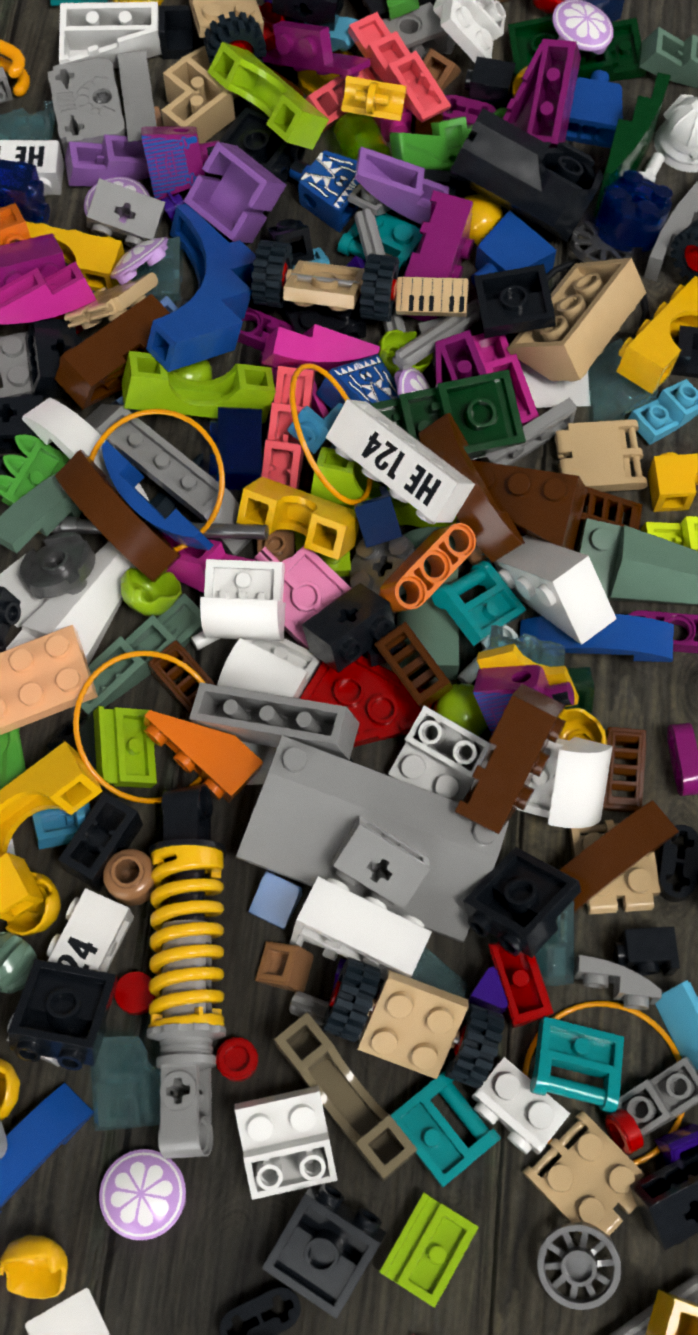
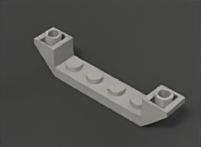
M101 404L85 421L102 436L115 422L132 413L124 409L122 405ZM134 418L122 424L107 437L106 441L115 447L129 462L203 522H207L217 501L218 481L139 418ZM226 488L224 489L221 507L213 523L239 524L236 521L240 504ZM210 538L221 541L224 550L230 555L235 556L252 540Z

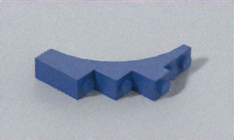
M187 204L176 206L170 235L181 246L191 261L199 283V290L190 301L176 311L153 320L146 350L168 372L234 351L243 324L241 319L245 318L253 291L251 290L253 282L251 277L254 271L253 261L256 259L255 254L240 240L229 243Z

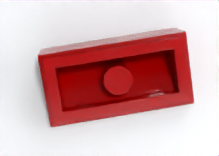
M499 941L488 944L495 969L497 968L508 1002L507 1009L513 1028L554 1014L535 955L531 958L521 952L518 956H513L500 945Z

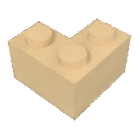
M186 55L163 72L166 98L169 104L161 109L163 126L196 127L199 144L208 141L235 119L233 92L225 89L207 73L206 69Z

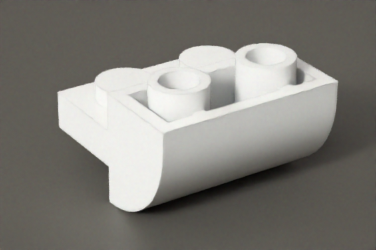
M436 0L433 11L441 19L440 26L475 63L477 56L491 59L493 41L504 34L506 13L502 4L497 0Z
M206 559L204 597H200L201 624L204 635L207 638L284 641L286 603L283 602L285 563Z
M239 638L223 666L217 685L299 699L320 667L322 660L313 655L308 649L285 638L284 641Z
M423 706L405 738L406 743L388 774L401 781L460 802L468 794L475 779L472 775L477 765L481 766L491 743L427 706Z
M574 737L570 741L558 738L556 743L549 741L544 753L550 755V758L541 776L533 775L529 787L535 790L523 812L549 818L548 825L563 828H586L599 823L602 816L613 746Z
M319 1086L234 1104L252 1200L338 1181Z

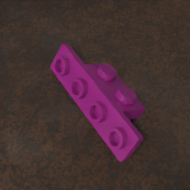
M280 21L273 24L276 48L266 50V57H262L265 63H271V66L274 68L290 66L293 67L294 71L314 70L318 75L339 74L342 79H346V76L357 77L359 76V71L371 66L370 58L332 53L329 27L289 21Z

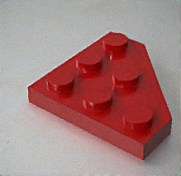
M363 656L339 673L322 662L299 698L346 706L360 723L353 747L408 734L421 712V708L395 673L380 665L371 667L368 659ZM420 688L417 691L421 694L425 689Z

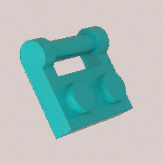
M388 213L379 216L375 215L384 252L398 257V277H401L408 267L412 252L416 253L423 234L420 233V228ZM354 222L348 233L343 234L337 250L346 256L352 254L366 261L362 244L359 243L361 240L356 222Z
M481 561L472 566L471 572L451 584H442L431 595L433 603L438 608L445 609L473 646L514 621L526 611V608L495 568L487 561ZM477 585L485 586L487 591L466 604L460 598V595Z
M544 1016L539 1022L535 1065L530 1083V1092L541 1096L551 1093L599 1105L601 1111L615 1112L620 1098L624 1036ZM551 1066L604 1079L603 1088L550 1075Z
M446 1071L441 1073L437 1079L430 1082L390 1115L417 1148L416 1155L442 1188L501 1139V1136L494 1128L490 1130L459 1092L453 1084L455 1080L445 1077ZM438 1094L443 1097L477 1140L470 1148H467L431 1102Z

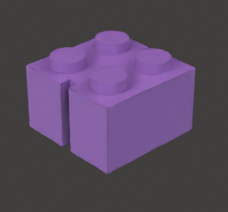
M217 141L202 169L207 173L222 175L223 178L220 180L219 178L198 175L184 202L232 241L240 240L244 243H253L267 219L263 212L272 211L286 184L238 146Z

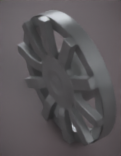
M586 221L584 225L574 229L570 240L572 252L584 263L609 260L612 257L614 259L632 258L634 253V241L623 233L624 229L609 226L604 221L601 224ZM579 236H582V237L587 238V239H577V238H578ZM579 245H588V247L583 251ZM616 251L626 254L625 257L622 258Z
M573 1222L564 1223L547 1235L539 1250L537 1270L542 1286L556 1302L571 1309L588 1310L604 1304L614 1294L621 1277V1261L618 1250L609 1235L588 1223ZM569 1232H582L579 1246L574 1245ZM588 1234L600 1240L590 1250L586 1248ZM563 1235L568 1250L565 1251L552 1242ZM606 1246L612 1258L596 1259L595 1255ZM547 1249L559 1255L562 1261L544 1262ZM614 1266L612 1280L598 1272L597 1267ZM561 1269L562 1274L551 1283L546 1275V1270ZM594 1278L607 1286L604 1292L599 1295L596 1294L591 1283ZM565 1281L572 1285L569 1297L564 1296L557 1290ZM585 1286L591 1299L576 1300L578 1287Z

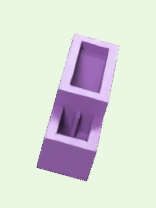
M104 134L102 144L70 141L68 143L65 166L69 186H94L98 183L99 178L104 180L114 177H127L136 181L150 178L142 140L128 142V136Z
M362 146L360 147L355 179L370 194L397 213L419 224H422L423 221L428 222L431 211L430 199L433 190L449 194L448 186L424 178L425 168Z

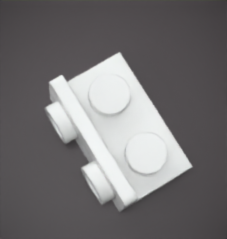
M503 1057L490 1073L487 1080L483 1082V1086L478 1088L471 1098L477 1102L474 1110L491 1125H494L498 1120L510 1131L507 1139L524 1154L527 1155L532 1150L538 1155L546 1147V1144L570 1113L547 1093L545 1096L531 1093V1079Z

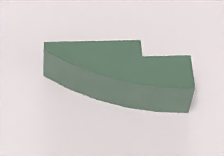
M658 27L642 42L640 67L656 76L657 73L671 75L670 81L698 88V37L692 34L688 39L682 41Z

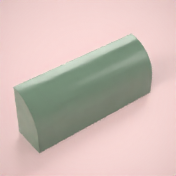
M442 527L418 528L403 535L417 549L432 532ZM450 535L449 545L455 550V540ZM425 560L424 570L426 574L430 576L431 566L429 562ZM458 568L443 584L449 585L458 580ZM406 592L401 595V597L403 598V602L406 601ZM431 596L417 609L397 612V627L406 621L448 680H457L459 669V627L445 609L438 608L433 603ZM408 638L404 640L406 646L411 643ZM418 651L399 663L401 669L420 656ZM425 664L408 678L416 679L429 669L428 665Z

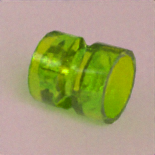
M347 113L337 121L334 127V135L345 157L357 160L358 151L361 146L390 156L391 151L372 116Z

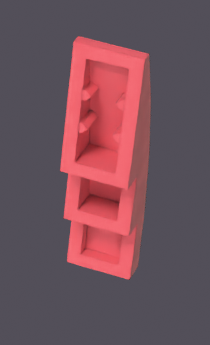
M377 12L349 25L348 34L365 58H370L371 67L383 82L407 86L404 106L421 122L450 109L451 104L417 51L410 53L397 31L390 33Z
M278 366L274 402L271 405L268 439L265 440L261 476L298 489L304 452L300 442L288 432V428L293 422L290 408V382L297 368ZM305 369L298 376L295 390L297 414L305 406L311 408L315 370Z

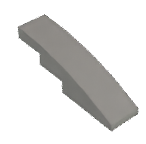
M698 181L677 204L663 226L650 254L644 278L657 282L665 256L671 257L670 252L674 250L671 247V243L675 240L674 238L694 221L698 220Z

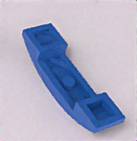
M108 441L102 445L103 458L109 476L117 491L133 510L162 534L176 542L208 551L214 546L177 509L165 518L135 488L145 476Z
M615 614L617 618L615 621L581 645L546 618L538 616L521 620L519 650L527 658L557 659V653L634 655V661L673 662L674 624L646 617Z
M66 1083L62 1084L43 1100L6 1136L8 1143L7 1151L4 1157L0 1159V1209L61 1144L65 1145L95 1114Z

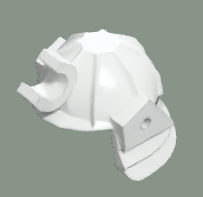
M681 94L663 114L666 120L656 131L654 145L656 152L664 155V162L667 165L684 172H698V97Z

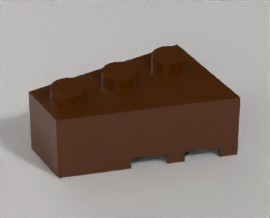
M151 293L79 345L67 350L59 359L60 365L55 380L82 409L122 390V380L129 351L149 353L146 347L153 320L170 314V312Z
M472 460L499 510H506L518 531L570 550L574 549L588 491L580 476Z
M521 684L511 696L489 741L491 744L481 766L477 765L472 775L475 778L468 794L463 800H460L455 812L499 834L517 808L524 811L535 790L529 787V783L533 775L541 776L550 758V755L544 753L549 741L557 742L566 724V721L560 718L566 705Z

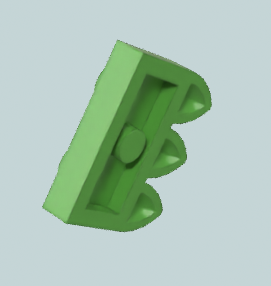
M26 434L16 435V444L26 458L14 454L3 456L6 468L15 478L0 475V495L3 497L1 501L11 506L42 481L59 472L68 462L69 458L51 445H46L35 436Z

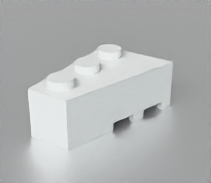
M158 2L60 3V65L94 58H107L112 62L113 69L119 68L117 54L145 50L147 58L162 54L158 33Z
M525 535L522 537L525 542L523 545L493 562L498 574L517 598L581 645L617 619L588 555Z
M318 876L296 919L289 944L301 947L305 941L324 948L323 957L334 961L338 954L346 958H353L381 970L379 977L385 979L388 970L411 978L432 931L424 928V924L413 916H399L387 910V906L376 898L369 896L362 898L350 892L348 886L333 878L325 880Z

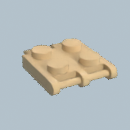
M151 272L138 280L128 281L123 285L119 283L110 289L107 287L100 288L93 293L97 299L96 301L77 310L65 313L64 320L71 322L67 325L69 328L81 325L83 329L99 324L102 318L105 317L109 321H113L126 312L127 307H133L146 298L145 294L157 286L158 278L155 273Z
M631 419L568 423L566 430L555 432L557 458L560 459L558 464L559 473L580 476L586 487L602 492L641 490L646 488L648 482L647 478L642 474L640 462L643 458V451L641 448H638L636 431L639 430L638 421ZM625 433H629L631 448H627ZM629 461H633L635 477H632Z
M613 819L604 820V824H597L591 827L569 828L572 858H575L604 835L597 832L607 833L619 823H614ZM655 852L648 857L645 856L587 902L588 915L617 913V899H622L624 912L653 910V897L661 893Z
M581 1110L575 1116L578 1121L559 1140L554 1138L549 1143L551 1149L532 1168L528 1165L522 1173L569 1223L585 1222L599 1228L610 1236L623 1222L622 1218L613 1208L618 1205L627 1215L631 1214L637 1207V1203L630 1185L639 1181L645 1174ZM585 1127L587 1131L567 1149L565 1146ZM558 1154L561 1158L540 1177L538 1174Z

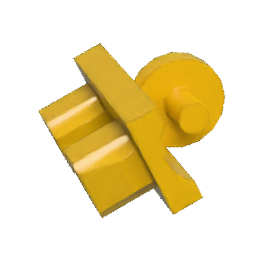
M346 76L341 111L401 121L407 86Z

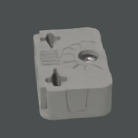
M94 58L86 61L59 64L53 66V71H48L52 102L64 158L69 141L102 144L104 134L127 136L113 64L109 59Z

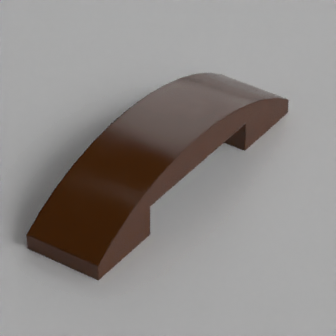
M451 413L445 414L418 433L420 442L475 483L456 517L460 523L468 525L473 530L476 537V545L492 563L496 562L523 545L525 542L506 510H499L464 448L468 446V443Z
M80 449L55 475L65 492L92 524L152 582H156L181 557L157 529L151 528L128 505L117 490L105 479L107 476L83 450Z
M653 800L621 821L560 869V871L579 881L581 892L556 918L557 927L581 910L584 904L645 856L651 855L679 833L678 829Z

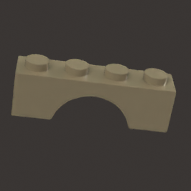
M308 1012L274 1039L277 1049L308 1088L319 1086L324 1109L382 1182L416 1154L417 1148L393 1118L367 1092L346 1065L333 1043Z

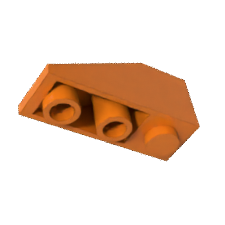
M149 710L144 715V725L147 727L144 730L146 735L158 746L162 747L166 744L176 753L173 757L175 762L187 773L190 774L194 770L205 781L202 784L208 786L211 796L217 800L223 797L230 803L263 766L264 762L235 735Z

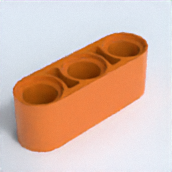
M457 523L432 532L381 586L379 596L390 602L392 612L417 609L426 602L475 549L476 537L473 530L466 524ZM450 535L455 540V550L449 545ZM425 560H427L431 566L430 576L427 575L424 570ZM400 586H403L406 590L407 597L405 602L399 597Z

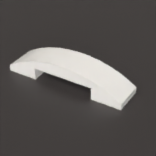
M50 397L22 417V420L46 445L53 441L69 459L80 449L90 457L95 444L101 437L77 413ZM101 445L94 463L107 476L105 479L116 489L106 469ZM138 483L135 488L149 501L140 483Z

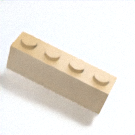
M632 258L575 263L550 294L556 326L520 332L508 346L509 353L511 355L517 354L518 360L551 381L574 382L581 380L646 294Z

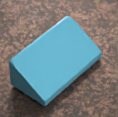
M687 980L664 992L661 995V999L655 1005L681 1058L689 1057L698 1071V997L691 983Z

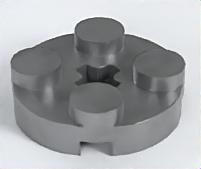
M62 532L51 535L43 540L45 543L44 547L40 548L37 552L32 548L25 555L21 563L20 575L33 596L37 599L57 597L66 593L74 595L81 592L87 585L86 578L91 574L96 559L87 540L84 541L81 535L75 532Z
M402 535L403 537L366 548L364 539L360 540L356 546V554L351 563V588L361 583L379 595L383 583L416 550L414 544L404 535ZM386 563L391 564L392 568L386 570L384 576H381V568ZM403 586L399 587V597L401 600H403L401 595L406 592Z

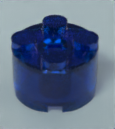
M625 171L623 176L605 187L594 221V227L597 226L599 228L598 236L606 244L621 251L631 252L633 247H643L642 252L653 249L672 207V190L667 186L658 185L643 178L642 174L637 171Z

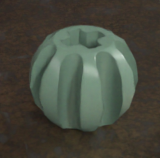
M4 931L0 932V992L12 994L24 988L37 955L34 949L21 937Z

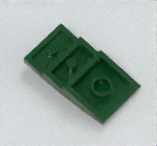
M552 15L508 24L513 63H516L515 76L521 69L529 66L542 39L558 40L559 35L554 28ZM637 18L611 22L613 26V39L604 53L596 54L590 51L579 50L581 61L577 78L590 79L591 73L596 70L607 72L609 81L646 76V70L640 67L642 43Z
M657 73L651 98L638 95L632 120L618 119L594 213L595 217L600 218L622 195L627 181L637 173L649 149L671 75Z
M509 369L438 383L434 388L399 394L395 399L370 403L375 409L419 442L418 433L445 414L451 413L468 443V446L464 449L469 458L526 442Z

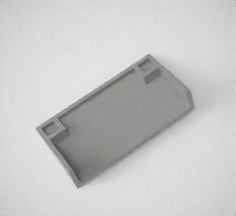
M282 735L235 858L313 887L318 876L325 880L333 878L347 885L350 892L362 898L366 896L372 897L371 889L361 883L353 886L345 882L336 874L338 869L333 867V856L358 817L361 816L429 858L431 869L405 909L403 910L393 904L391 908L387 907V910L399 916H413L424 924V928L463 943L470 929L468 924L469 918L463 900L494 869L509 821L502 831L497 834L456 813L455 810L459 804L457 801ZM382 859L379 863L371 861L373 872H377L380 868L387 870L386 860Z

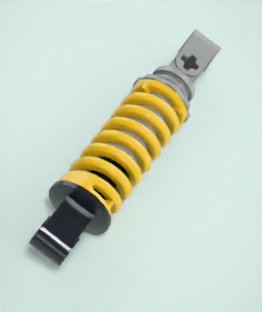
M206 784L164 790L162 795L163 841L152 844L148 849V856L152 860V865H156L151 872L156 888L150 895V903L156 908L150 915V925L156 932L151 935L149 946L156 954L151 957L149 968L157 975L149 982V991L157 998L149 1004V1014L151 1017L147 1029V1038L159 1041L161 1046V1055L156 1058V1067L161 1069L158 1144L160 1153L165 1159L206 1157L212 1151L211 1068L216 1067V1056L212 1054V1045L214 1040L226 1036L225 1019L222 1015V1009L212 1008V1004H219L224 1000L223 991L212 989V982L221 981L224 978L223 969L212 967V960L220 959L224 955L223 947L212 944V938L221 937L224 933V927L219 923L206 921L207 917L219 916L224 911L222 903L206 900V896L218 895L224 890V884L217 879H221L226 847L221 843L211 841L212 796ZM210 874V878H205V875ZM190 1090L189 1094L183 1095V1091Z

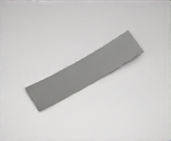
M146 50L117 54L128 142L142 140L141 127L157 126Z

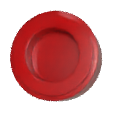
M138 971L129 972L117 982L114 993L115 1000L119 1007L127 1014L142 1015L148 1012L149 1004L157 998L149 991L151 978L147 974Z
M240 1037L231 1038L219 1047L216 1054V1064L220 1073L226 1079L233 1082H242L249 1079L257 1070L259 1063L258 1053L254 1045L247 1039Z
M619 1108L606 1116L605 1124L609 1136L625 1154L630 1155L643 1147L644 1141L641 1131L633 1117L625 1109Z

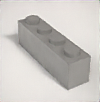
M201 682L189 720L195 724L235 735L243 742L277 747L283 735L346 760H350L360 724L346 706Z

